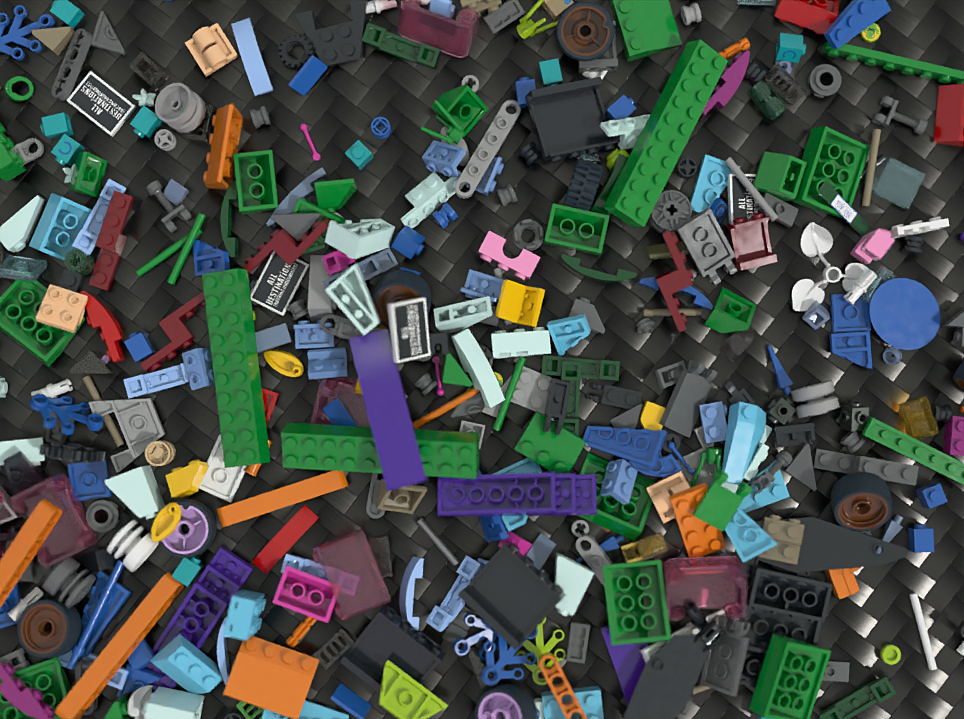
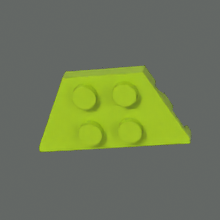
M389 660L385 662L378 704L397 719H427L447 708L448 705Z

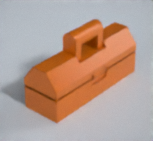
M861 567L825 570L829 583L833 584L832 591L836 598L842 599L860 591L853 572L860 570Z

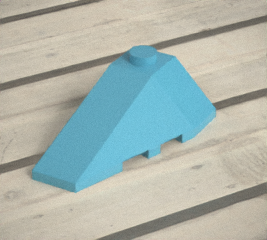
M738 402L730 406L722 470L729 475L727 481H725L726 483L739 485L742 482L764 435L767 413L756 405Z

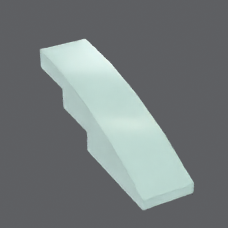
M465 329L452 336L464 372H469L475 390H480L486 408H492L504 401L505 398L494 372L470 330Z

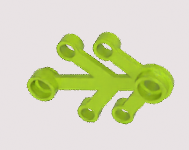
M546 618L537 626L536 646L528 639L523 644L537 658V665L523 664L533 672L532 678L538 685L548 684L545 677H538V674L542 672L539 665L540 656L543 653L550 652L558 641L564 639L563 630L555 629L553 636L544 645L542 624L545 623ZM558 631L561 632L562 637L556 638L555 633ZM557 648L554 651V656L559 662L566 657L564 649ZM520 650L516 653L515 656H518L521 653L525 655L526 652ZM558 651L563 652V656L560 658L556 656ZM552 659L546 665L545 660L543 661L545 667H551L554 663Z

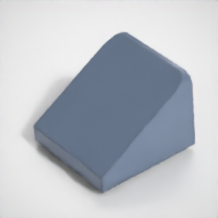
M171 179L163 194L169 201L179 207L189 191Z
M815 301L803 315L802 319L816 330L830 319V315L826 308L818 301Z

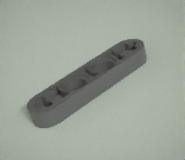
M83 28L75 31L51 90L52 96L61 101L69 98L92 42V34ZM78 52L77 57L73 60L75 53ZM71 69L69 76L66 77L67 72Z

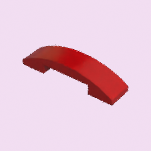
M304 505L252 562L267 574L319 517Z

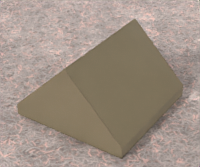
M381 479L376 507L381 510L413 514L427 492V487L413 484L388 491L385 479Z

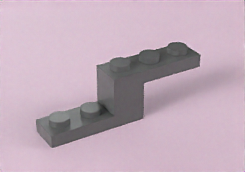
M815 449L813 468L846 474L869 472L878 475L886 481L916 486L919 466Z

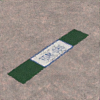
M825 181L818 190V193L863 236L870 225Z

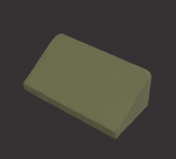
M683 242L677 243L678 251L682 250L684 255H687L688 251ZM666 243L646 247L648 260L672 258Z

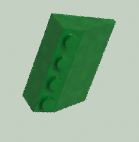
M609 0L627 62L682 46L669 0Z
M826 126L813 127L802 160L807 162L796 198L790 201L844 219L818 193V190L826 181L852 206L870 147Z
M24 271L0 297V330L46 366L50 367L66 348L85 321V318L83 317L75 333L37 322L36 316L48 289Z
M588 453L578 475L596 474L597 515L577 516L635 541L642 532L652 504V499L646 487L656 482L637 474L628 504L620 503L611 495L602 496L600 491L609 462Z
M661 560L602 565L611 645L671 640Z
M773 634L749 709L768 719H810L831 651L796 639Z
M59 657L14 672L16 677L25 683L26 688H37L42 693V700L45 704L50 705L54 710V717L61 719L55 714V711L72 688ZM0 692V719H37L19 710Z

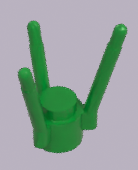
M434 100V103L452 123L451 126L439 115H436V118L449 129L446 132L448 137L425 127L420 129L445 140L450 145L452 142L457 145L466 132L462 130L463 127L453 119L438 100Z
M706 447V452H701V459L690 488L695 486L705 459L707 464L716 465V470L721 469V448Z

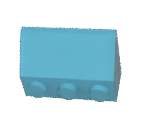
M51 193L29 246L72 263L78 249L72 247V244L92 210Z
M181 634L177 635L151 659L155 666L189 693H209L223 680L219 666Z

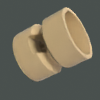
M154 441L145 450L146 460L154 466L170 464L176 456L174 445L168 441Z

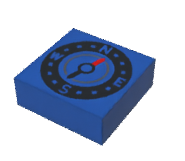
M716 198L710 206L718 224H720L728 213V206L719 198Z

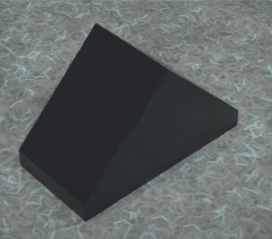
M107 548L82 554L85 569L89 572L115 567L118 559L114 558L117 550L112 554L107 552Z

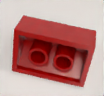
M779 0L774 16L781 21L792 22L800 28L806 27L817 34H824L838 17L840 0Z
M964 84L938 86L933 143L964 146Z

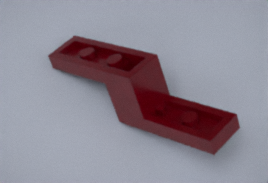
M115 190L112 194L95 244L101 250L89 285L107 291L110 289L127 239L126 236L122 235V231L134 197Z
M326 218L324 221L318 220L312 226L314 231L311 234L307 232L299 241L284 228L282 230L277 228L269 236L271 240L268 243L263 242L257 248L259 253L256 256L252 254L244 262L246 266L243 269L248 270V274L251 273L273 250L290 266L328 229L331 220L329 218Z
M667 229L662 231L661 234L676 268L656 276L655 279L678 331L682 332L686 330L685 324L688 322L684 313H679L677 306L680 303L676 295L672 296L671 294L693 285L691 279L694 276L691 269H686L684 265L686 258L683 251H678L676 244L679 242L675 233H671Z
M204 291L159 322L172 342L140 364L145 371L151 370L153 372L162 366L161 362L165 359L171 360L177 355L179 349H186L193 344L192 340L196 337L183 319L192 317L195 314V310L199 307H206Z

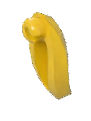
M270 349L264 353L265 360L279 373L290 377L302 375L304 371L303 365L294 355L276 349Z
M177 503L166 505L156 516L151 530L152 541L164 540L178 526L182 511Z

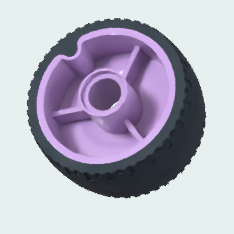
M182 499L173 502L177 503L181 508L180 522L167 538L158 542L169 554L180 558H190L203 553L210 547L216 535L217 524L213 512L208 506L197 500ZM183 524L189 526L188 534L182 532L181 526Z
M502 684L491 688L480 697L475 709L476 719H538V711L533 697L526 689L516 684Z

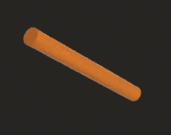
M474 387L413 422V428L415 430L478 394L480 390H475Z

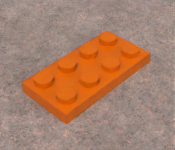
M705 482L669 496L690 561L726 548L721 530L692 515L708 489Z

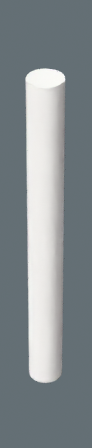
M911 593L909 595L929 670H935L937 666L917 593Z

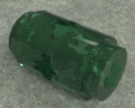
M763 79L748 91L750 98L767 119L770 118L774 121L787 110L786 103L772 86ZM771 93H772V94L774 93V94L776 95V97H773V98H772V97L770 96V94H771ZM764 102L765 106L760 107L759 104H762Z
M74 249L65 256L64 263L69 271L79 275H88L93 272L95 259L92 255H88L82 250Z

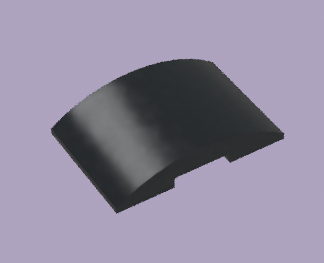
M756 567L739 619L740 622L751 623L748 632L745 634V637L749 638L739 684L756 687L773 634L817 645L821 624L825 622L833 584Z

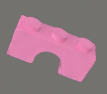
M878 228L863 235L850 254L864 265H867L872 260L877 261L881 259L895 240L891 238L892 235L887 230Z
M489 231L478 251L481 254L480 258L489 263L491 260L498 263L497 267L504 271L512 270L515 272L514 276L525 280V278L530 279L540 257L523 248L517 258H507L502 250L506 239Z

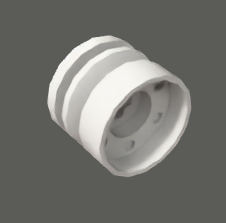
M132 520L122 527L113 537L112 542L107 548V552L110 554L117 550L114 555L116 559L125 554L126 557L122 564L131 572L139 568L159 544V542L152 541L151 533L146 534L143 538L141 537L144 527L140 526L136 529L138 526L136 520Z

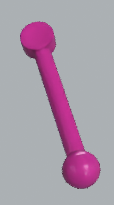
M303 123L300 125V130L304 132L310 145L313 159L318 161L321 156L315 150L307 132V125Z
M434 356L432 361L435 363L437 394L442 396L444 390L442 389L440 378V357Z

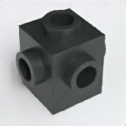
M780 397L773 398L768 403V409L765 413L768 415L767 418L775 425H784L785 423L789 424L794 419L795 415L793 414L796 409L793 408L794 404L786 397L784 399ZM781 408L786 410L783 415L780 413Z
M849 402V405H841L840 428L848 431H863L869 420V407L861 406V402Z

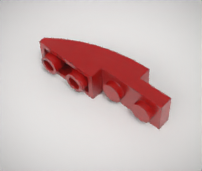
M81 291V294L88 296L85 306L88 313L86 316L87 322L95 329H102L100 335L102 340L107 343L108 349H106L108 358L117 363L124 361L119 342L126 340L119 323L111 311L90 292Z

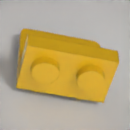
M505 279L496 308V317L516 324L536 327L545 290Z

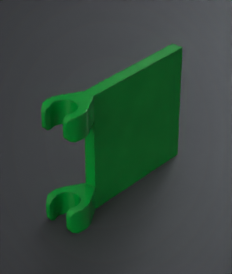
M717 469L711 485L692 515L724 531L742 500L750 494L752 488L745 482H740L736 493L726 489L721 485L727 481L729 475L723 470Z

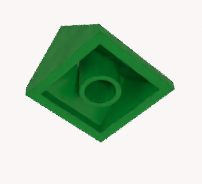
M79 152L69 190L99 198L108 161L89 152Z
M450 353L447 354L443 384L465 387L473 386V383Z

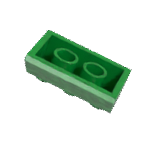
M265 150L233 154L239 211L245 215L263 213L279 208L273 151Z
M553 203L544 244L600 256L609 215Z
M536 411L517 440L514 449L549 471L555 472V474H568L586 441L562 427L559 435L554 434L556 422L551 420L548 432H544L543 423L545 416Z

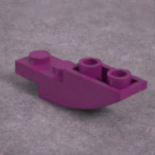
M748 50L744 54L739 52L732 60L734 64L730 68L728 66L724 68L718 80L720 84L713 90V96L708 100L700 116L701 118L715 105L721 110L734 95L742 82L750 56Z
M0 662V678L3 681L0 685V692L3 696L27 715L37 719H56L53 715L54 710L52 707L45 704L42 700V693L37 688H26L25 683L14 674V667L10 663Z

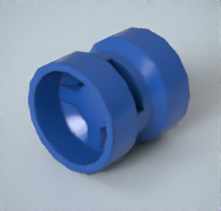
M377 117L372 121L371 129L376 138L386 139L389 137L391 126L386 118Z
M447 202L442 205L439 211L431 214L443 229L448 226L451 220L454 221L458 218L456 212Z

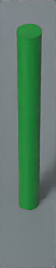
M198 213L167 280L168 283L174 285L206 215Z
M201 229L199 230L197 236L203 233ZM189 233L135 270L136 273L142 276L183 247Z
M519 356L504 395L505 400L502 401L492 429L500 431L526 358Z

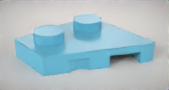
M585 314L549 321L547 324L559 356L564 355L567 349L571 346L574 347L578 344L579 340L587 337L591 331Z

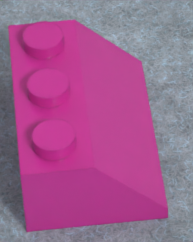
M286 565L272 603L328 623L337 602L341 585Z

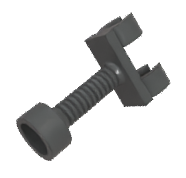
M888 96L882 98L880 104L890 108L887 116L877 113L873 119L874 123L887 127L892 118L911 127L913 126L915 133L923 134L928 124L927 120L920 118L915 121L910 117L899 114L895 111L898 100Z
M156 180L149 184L146 190L150 195H155L166 211L169 212L161 220L168 230L173 232L177 227L171 219L179 213L187 221L193 216L183 204L174 209L163 192H161L163 186Z
M781 450L775 456L777 461L768 471L763 472L749 484L751 488L754 485L758 487L754 495L769 487L775 480L774 474L782 466L787 467L792 462V456L788 452Z

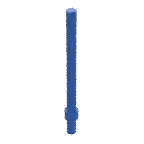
M118 559L78 644H75L71 651L73 654L66 666L70 670H74L80 656L82 657L86 650L84 647L124 567L122 560Z

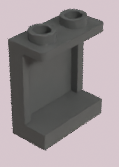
M613 21L614 38L609 49L595 60L578 61L579 73L588 71H617L616 21ZM583 26L580 28V34L583 37L590 35L591 30L589 27Z

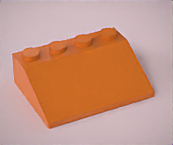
M233 104L217 109V114L213 116L212 125L214 126V133L210 134L209 139L211 151L207 153L206 157L208 170L204 172L203 182L211 189L227 191L233 181L235 171L233 154L238 152L243 116Z
M251 636L248 640H243L223 695L291 719H298L318 667L319 659Z

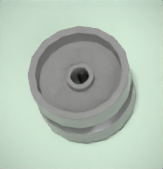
M173 83L166 86L156 98L155 112L160 120L174 130L187 133L201 124L205 116L206 107L203 99L182 83Z
M832 380L791 391L794 402L806 400V403L796 407L798 418L820 415L840 407L836 396L824 398V395L830 394L835 390Z

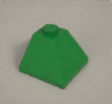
M466 84L443 93L438 99V102L453 119L463 127L462 130L466 132L463 137L468 134L489 109ZM434 103L431 109L452 126L449 119Z
M354 179L315 182L318 206L332 213H335V210L341 209L357 189Z
M723 287L704 325L721 334L748 330L757 305Z

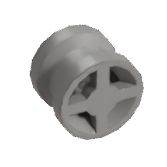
M692 3L689 7H681V15L685 25H690L693 21H701V12L697 3Z
M162 129L155 134L154 141L162 150L170 151L176 146V137L169 130Z

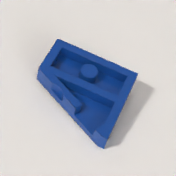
M195 239L193 243L195 276L202 277V274L230 270L229 252Z
M870 331L829 334L831 354L867 369L872 368Z

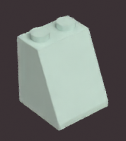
M150 465L142 466L105 480V484L139 518L145 516L147 520L156 517L165 507Z
M559 552L555 554L554 583L562 587L563 593L566 596L556 605V609L562 615L567 616L570 614L573 616L594 572Z
M159 686L155 693H151L149 701L145 702L143 713H146L145 719H200L204 696Z

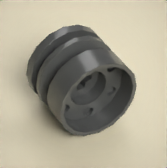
M674 190L664 191L655 204L648 221L658 233L667 229L671 233H676L675 228L691 218V203L681 192ZM670 207H672V211H675L672 216L670 212H666Z
M71 556L67 557L57 566L43 585V588L52 596L62 591L59 601L63 602L68 598L65 603L68 609L86 596L96 580V576L93 574L86 578L89 572L87 569L78 574L77 571L81 564Z

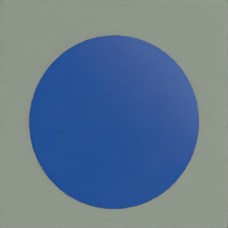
M908 278L891 279L880 285L871 298L869 313L872 325L877 334L889 345L903 350H914L927 345L937 334L940 326L939 306L933 294L921 283Z

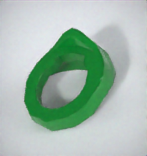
M15 76L6 82L4 90L12 100L24 101L33 95L34 87L28 78ZM17 81L26 82L29 85L28 94L19 96L13 93L11 89L12 84H15Z

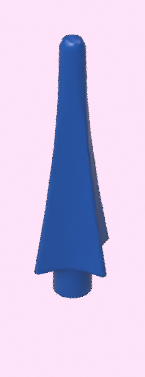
M768 345L767 349L773 364L778 389H783L785 396L789 395L792 391L790 386L793 382L777 359L771 345Z
M613 534L599 544L604 552L620 548L619 544L624 542L625 539L622 535L615 537ZM582 556L576 559L578 563L584 561Z

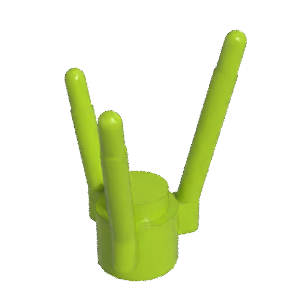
M538 0L531 10L519 20L521 24L516 28L523 39L529 36L533 37L535 34L557 25L558 21L537 29L546 19L543 18L536 23L531 19L528 20L544 0Z

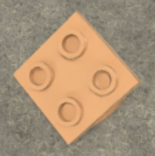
M218 23L211 27H203L193 34V38L185 42L206 77L239 57Z
M50 284L36 316V321L75 333L77 326L82 322L88 296Z
M681 471L646 487L663 523L675 518L669 496L690 488Z

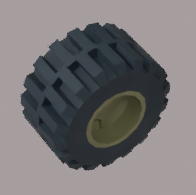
M582 159L577 161L564 200L566 206L586 211L590 210L603 171L601 165Z

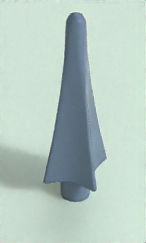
M896 514L893 520L888 519L880 540L890 542L903 528L899 525L903 520L901 516ZM877 546L875 551L880 553L881 547Z

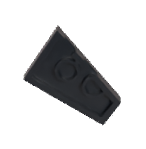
M22 451L4 460V466L20 510L54 492L53 486Z

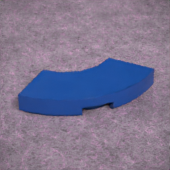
M671 453L658 457L655 468L628 461L639 472L655 477H666L683 470Z

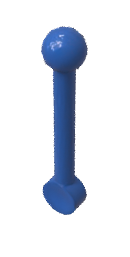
M669 442L668 448L673 450L688 472L693 475L695 472L675 448V443Z

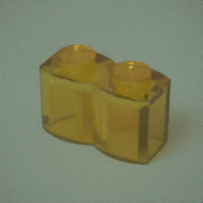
M926 396L899 404V414L905 421V432L907 435L918 440L938 433L937 423L932 415L931 406Z

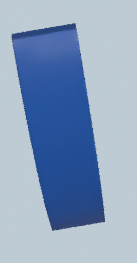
M655 277L643 278L638 281V285L654 291L659 287ZM689 286L678 291L694 297L691 305L707 311L712 310L713 305L695 288Z

